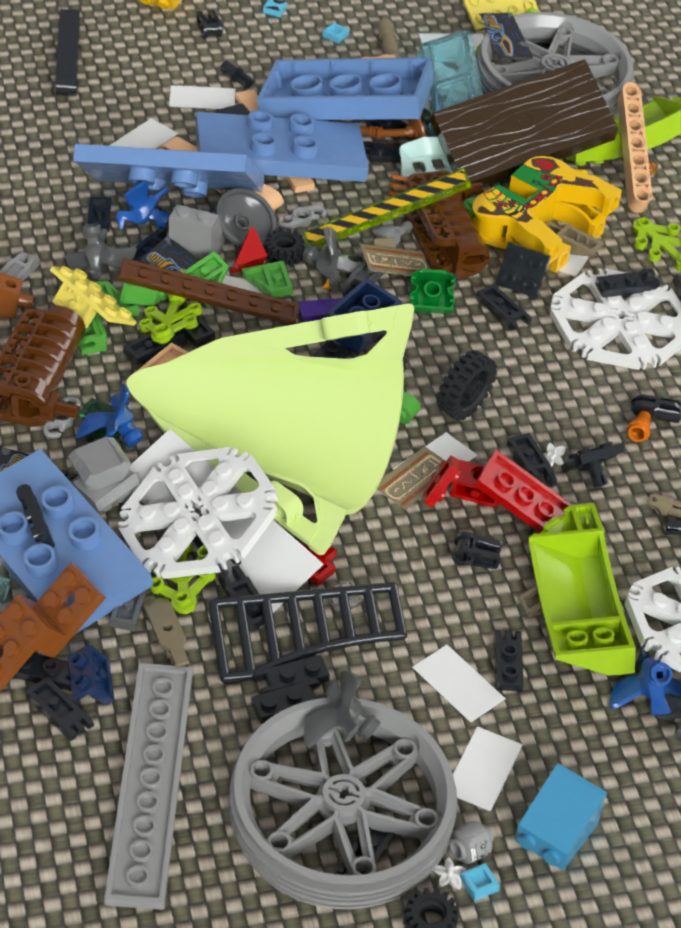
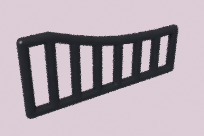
M395 582L214 598L208 602L219 678L222 683L254 680L253 676L256 671L297 661L326 651L378 642L405 640L407 638L399 590ZM389 593L396 630L381 632L374 594ZM363 595L371 633L356 635L348 596ZM338 598L345 637L330 640L323 599ZM312 600L320 643L305 647L297 601ZM287 602L295 651L280 656L272 604ZM261 605L270 661L258 667L255 666L246 606ZM235 607L245 670L229 672L220 609Z

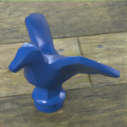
M143 180L128 190L124 196L127 201L126 206L131 210H119L117 212L116 221L119 230H123L126 221L142 225L149 220L154 221L157 228L165 229L171 213L166 212L164 209L157 211L156 207L160 198L167 194L170 189L166 187L150 197L148 194V182Z
M121 384L119 393H116L110 399L113 408L112 412H95L86 415L77 430L76 438L78 440L103 428L107 429L104 437H112L118 431L122 436V442L128 448L143 440L142 430L134 426L132 422L134 414L127 407L130 404L128 400L130 391L127 385Z
M642 645L637 659L641 670L637 675L616 683L610 696V708H618L638 695H646L650 701L651 714H669L671 710L666 702L665 693L681 698V683L672 677V670L667 664L651 658L649 651L644 650L646 645Z

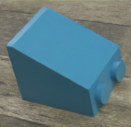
M558 763L518 824L515 841L524 849L542 857L548 864L564 871L597 827L607 792Z

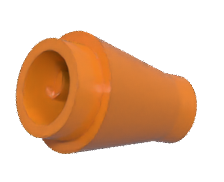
M639 412L637 417L628 425L627 433L631 440L642 442L650 436L651 415L648 412Z

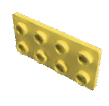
M463 0L476 31L486 28L479 13H505L512 11L514 15H519L531 7L539 11L535 0Z
M61 266V268L51 267L50 271L63 282L52 302L57 306H64L75 311L84 321L85 328H88L97 312L108 322L135 326L137 321L131 317L132 313L126 308L117 305V300L114 297L102 292V287L90 281L84 271L77 268L71 270L66 266Z

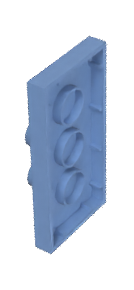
M260 110L252 111L249 115L210 112L196 113L197 152L248 155L264 175L366 182L369 166L360 124L318 121L309 115L300 113L293 114L290 118H277L266 111Z
M75 144L73 161L97 181L138 184L144 180L148 182V194L155 195L166 188V186L182 187V195L195 198L207 197L208 189L232 190L243 188L254 192H263L264 174L248 155Z
M41 448L0 472V562L32 601L37 602L71 562L76 564L106 596V599L76 632L78 633L112 612L113 608L123 605L153 586L151 573ZM21 484L30 485L36 496L55 543L53 548L41 541L36 543L31 532V528L35 526L33 523H28L22 503L16 494V490ZM75 594L69 597L68 606L73 604Z

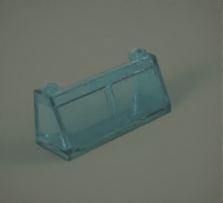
M462 30L421 43L420 51L416 52V58L432 57L434 81L428 95L431 121L433 112L483 95L471 30ZM428 122L427 134L430 137H437L431 123Z

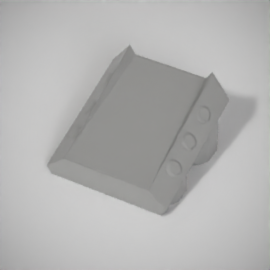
M104 437L73 450L68 456L74 470L80 475L83 487L89 490H99L123 480L130 472L131 462L114 437Z
M131 470L123 480L99 490L84 488L80 475L70 481L97 513L110 510L115 501L126 503L132 495L133 489L140 484L137 473H133Z

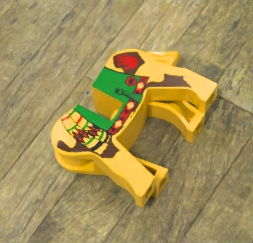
M537 156L529 159L511 175L509 190L497 185L479 194L473 202L472 209L476 216L472 220L485 244L506 250L508 242H513L552 255L548 268L556 273L568 263L571 246L563 243L562 239L545 223L548 221L552 222V220L561 221L597 239L604 232L607 216L619 207L622 190L596 176L589 175L586 169H573L559 159Z

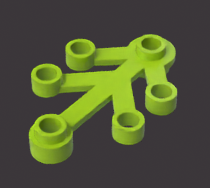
M648 218L634 220V233L638 235L635 238L634 247L639 250L646 249L648 244L646 236H649L652 239V245L648 253V259L652 262L660 261L662 255L661 247L676 260L675 269L681 272V253L672 246H681V238H676L679 235L680 226L676 223H670L668 227L656 225ZM658 233H665V234H668L669 236L660 235V234H658Z
M168 294L170 304L166 314L160 312L156 306L145 308L146 318L139 322L140 330L144 333L151 332V338L154 342L160 344L167 343L174 336V333L182 328L193 329L198 326L196 316L201 315L203 312L201 304L197 302L192 303L185 309L177 312L179 306L186 302V298ZM156 319L160 324L155 325L152 320Z
M192 542L186 548V550L183 552V554L180 556L177 562L187 561V553H189L193 548ZM204 545L197 550L198 558L196 560L204 559L208 555H204L208 553ZM216 573L199 575L200 577L190 587L189 582L195 575L167 578L178 584V591L166 586L162 577L158 578L156 576L152 578L153 586L150 589L153 594H160L170 599L173 609L185 615L195 610L197 605L196 595L208 582L215 579Z

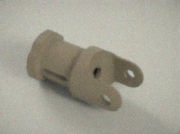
M651 494L649 496L648 504L650 508L657 510L662 516L667 517L669 515L681 519L680 501L675 500L670 495Z

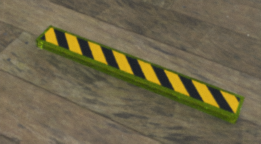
M463 168L302 233L307 247L311 245L320 248L326 243L324 228L331 227L337 232L338 241L472 186Z

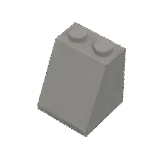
M177 204L169 217V237L200 260L214 251L219 254L225 243L219 215Z

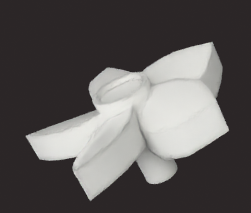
M549 442L547 446L548 453L543 454L551 464V467L554 462L557 465L563 464L561 456L565 453V446L555 447Z
M448 857L445 860L444 867L438 865L434 868L433 872L441 875L438 882L439 888L449 883L453 888L461 889L462 880L460 873L467 869L462 866L454 867L453 861Z

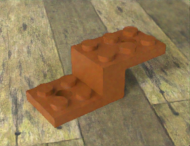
M71 562L37 602L17 594L0 614V648L3 647V655L0 658V692L35 651L55 658L106 599V596L76 564ZM75 594L73 604L68 606L69 597Z

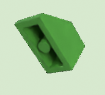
M124 283L119 301L124 304L154 306L161 300L164 301L168 294Z

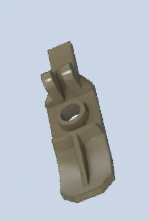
M166 598L147 600L143 603V609L149 618L159 645L164 648L166 659L172 657L176 667L189 664L188 657L183 648L186 636L172 604Z

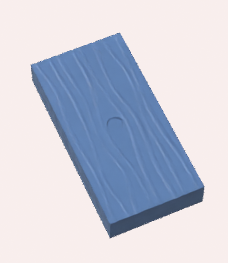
M432 57L276 60L257 97L258 108L260 111H266L277 118H290L293 114L300 113L309 115L314 120L420 119L434 81Z

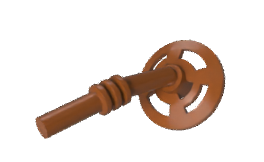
M408 119V125L405 126V129L360 126L361 134L369 135L370 138L382 139V137L408 136V138L412 137L416 140L418 135L420 138L426 137L421 119Z

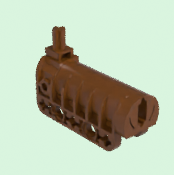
M433 171L412 174L407 178V191L410 192L417 189L418 185H420V188L450 176L452 173L449 171ZM462 182L404 206V217L406 221L412 223L413 229L411 231L421 251H423L430 269L446 270L448 273L453 272L455 277L467 278L478 274L488 264L490 258L489 251L464 205L467 196L479 195L484 192L482 182L472 184ZM420 221L423 222V224H417L415 222ZM428 248H434L437 251H431Z
M56 305L50 306L48 311L31 308L22 313L0 353V378L3 375V380H0V409L2 408L0 410V420L37 427L45 424L47 420L54 422L57 415L78 418L80 406L61 402L60 393L55 392L85 334L84 321L75 311ZM29 333L30 336L21 337L19 334ZM4 364H11L9 368L2 367Z

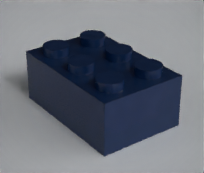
M365 278L326 313V317L402 305L403 301L368 278ZM384 331L334 340L359 355Z

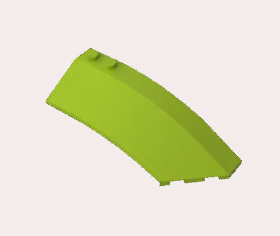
M653 96L652 101L642 106L647 150L681 134V97L668 99L661 96ZM619 117L614 118L619 129L614 141L566 157V159L574 162V165H586V162L589 161L595 164H602L604 160L623 157Z
M595 503L569 505L564 509L562 516L559 518L554 517L543 526L542 532L539 534L534 533L529 537V548L537 591L555 659L608 676L635 673L636 647L617 592L604 537V529Z

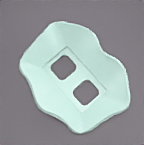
M421 137L400 146L401 176L408 177L412 174H417L412 163L416 162L423 163L425 172L449 171L453 174L437 137ZM441 159L445 168L434 169L432 160Z

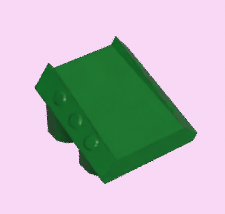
M420 269L410 275L409 304H413L414 311L439 314L454 312V275L446 270Z

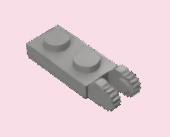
M22 251L14 259L12 258L0 272L24 281L37 269L40 260L38 257L33 256L26 263L28 254Z

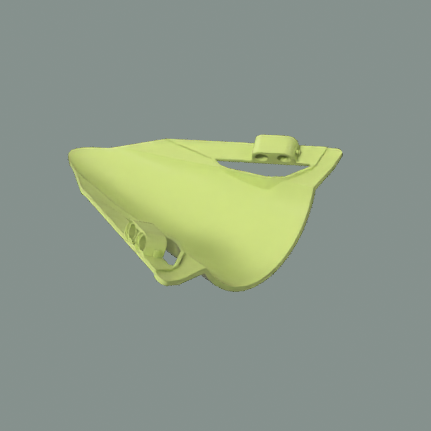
M403 304L223 337L167 363L147 367L133 373L127 379V386L134 399L148 412L164 434L171 429L195 451L232 447V449H238L240 456L245 451L249 455L251 453L265 475L274 480L271 483L277 491L278 501H275L277 511L273 520L306 543L316 554L324 555L333 543L345 516L358 512L371 499L389 463L401 416L404 386L403 356L412 327L415 308L413 304ZM378 331H387V334L366 355L351 359L300 356L286 349ZM217 459L206 460L214 468L219 462ZM243 473L234 486L244 493L255 491L259 487V483ZM281 484L298 490L314 499L317 516L316 523H312L303 516V504L300 498Z

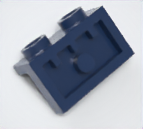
M90 644L68 656L72 698L78 701L89 694L93 699H97L104 705L115 701L109 657Z

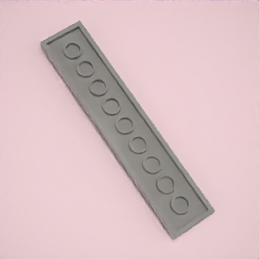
M139 663L104 898L105 905L160 910L165 908L193 667Z

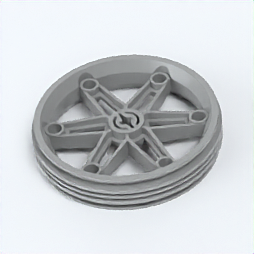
M531 12L514 15L533 55V58H513L517 61L515 63L493 66L491 59L497 53V50L489 33L485 34L479 46L475 66L477 83L483 95L586 59L594 78L615 76L617 79V86L611 92L598 84L613 118L618 115L617 99L623 86L628 82L633 83V61L624 44L606 29L575 16L552 12ZM534 43H550L551 45L549 50ZM558 48L564 49L563 55L555 54ZM573 48L588 55H570V51Z
M320 698L293 705L263 723L252 734L242 749L231 777L229 795L231 826L235 838L250 865L264 880L282 893L296 900L323 908H369L393 901L413 890L429 876L447 851L457 814V791L452 770L445 754L434 738L423 727L403 713L388 706L364 699H357L361 702L363 712L369 716L375 715L376 719L381 722L370 737L391 745L353 768L339 732H343L342 728L336 726L330 729L314 745L318 772L266 761L282 745L304 736L307 716L318 710L334 707V702L330 698ZM332 746L342 773L331 778L325 747ZM389 762L393 765L391 769L370 787L366 788L362 784V779ZM416 763L430 784L435 802V811L430 808H423L385 791ZM278 779L318 789L317 795L277 783ZM251 788L256 792H263L301 809L266 839L253 816L250 803ZM369 805L409 817L410 819L405 821L368 811ZM316 813H321L326 819L296 839L291 836ZM355 823L362 856L356 858L344 826H350ZM369 827L373 830L414 837L424 842L402 862L377 872ZM333 833L349 875L316 871L297 864L290 859ZM365 871V872H367L368 874H361V873H359V872Z

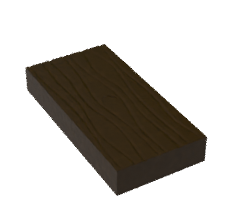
M586 59L433 112L431 125L453 174L463 171L466 178L465 184L482 182L483 187L511 178L514 172L533 157L547 156L561 160L614 141L619 130Z

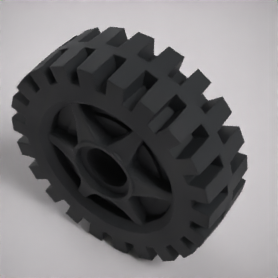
M477 350L468 351L460 357L459 361H455L453 369L450 368L448 370V376H444L442 380L444 384L440 385V392L437 393L438 399L436 401L438 408L458 421L465 420L466 417L472 415V412L475 413L478 410V405L481 406L484 403L483 399L488 397V391L492 390V383L496 380L497 365L495 361Z

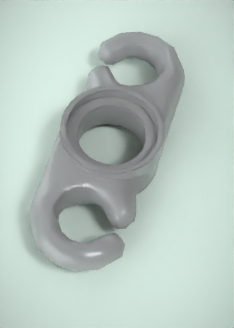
M320 205L298 207L294 209L293 214L285 216V219L291 222H283V217H279L277 221L278 225L283 229L292 230L299 227H308L313 220L320 218V215L314 212H321V217L324 218L327 215V211Z
M67 396L62 400L65 403L72 402L81 408L80 400L76 397ZM68 417L65 420L56 418L54 422L47 420L43 426L44 435L50 439L61 437L62 434L60 432H64L65 429L69 428L73 424L74 418ZM59 429L60 432L52 433L49 430Z

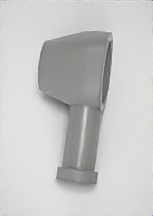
M405 221L399 227L392 225L381 226L378 229L377 238H394L396 247L401 235L413 229L412 223Z

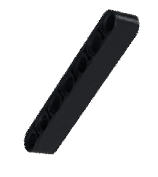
M60 9L55 80L56 95H76L80 10Z

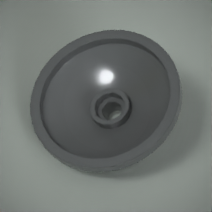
M243 188L229 190L221 196L216 204L215 214L219 215L222 233L237 246H242L245 236L251 227L256 230L263 246L265 245L268 233L271 232L273 234V230H276V217L273 209L262 196L254 191Z

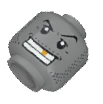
M471 821L453 831L449 847L453 856L458 861L472 864L491 853L494 837L489 827L483 826L478 821Z

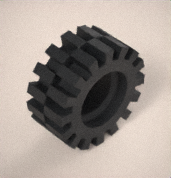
M281 228L279 232L273 230V234L271 232L268 233V237L266 236L265 239L266 259H269L270 263L284 261L285 267L286 264H289V267L293 266V263L299 264V261L303 260L304 238H302L301 234L298 235V232L295 230L293 233L291 229L284 231Z
M424 888L423 894H421L420 890H417L414 897L411 895L408 898L403 924H405V928H456L459 916L458 905L454 906L455 900L453 897L447 900V892L444 891L442 895L438 894V888H434L433 893L429 892V888ZM427 910L437 912L441 915L442 921L437 924L426 923L420 918V913Z

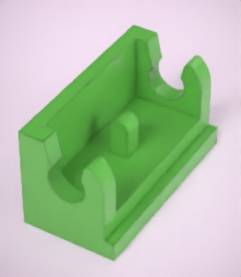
M96 313L88 328L85 329V334L78 346L82 355L107 351V335L98 313Z

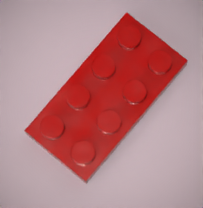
M498 450L491 454L474 483L475 487L539 533L543 531V526L554 517L559 518L562 516L564 509L572 505Z

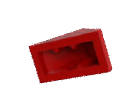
M251 227L245 236L230 271L234 274L241 272L242 268L262 265L267 258L264 247L254 228Z

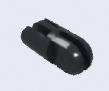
M645 394L636 395L631 400L630 408L635 415H638L641 411H646L651 415V419L671 423L680 422V400Z

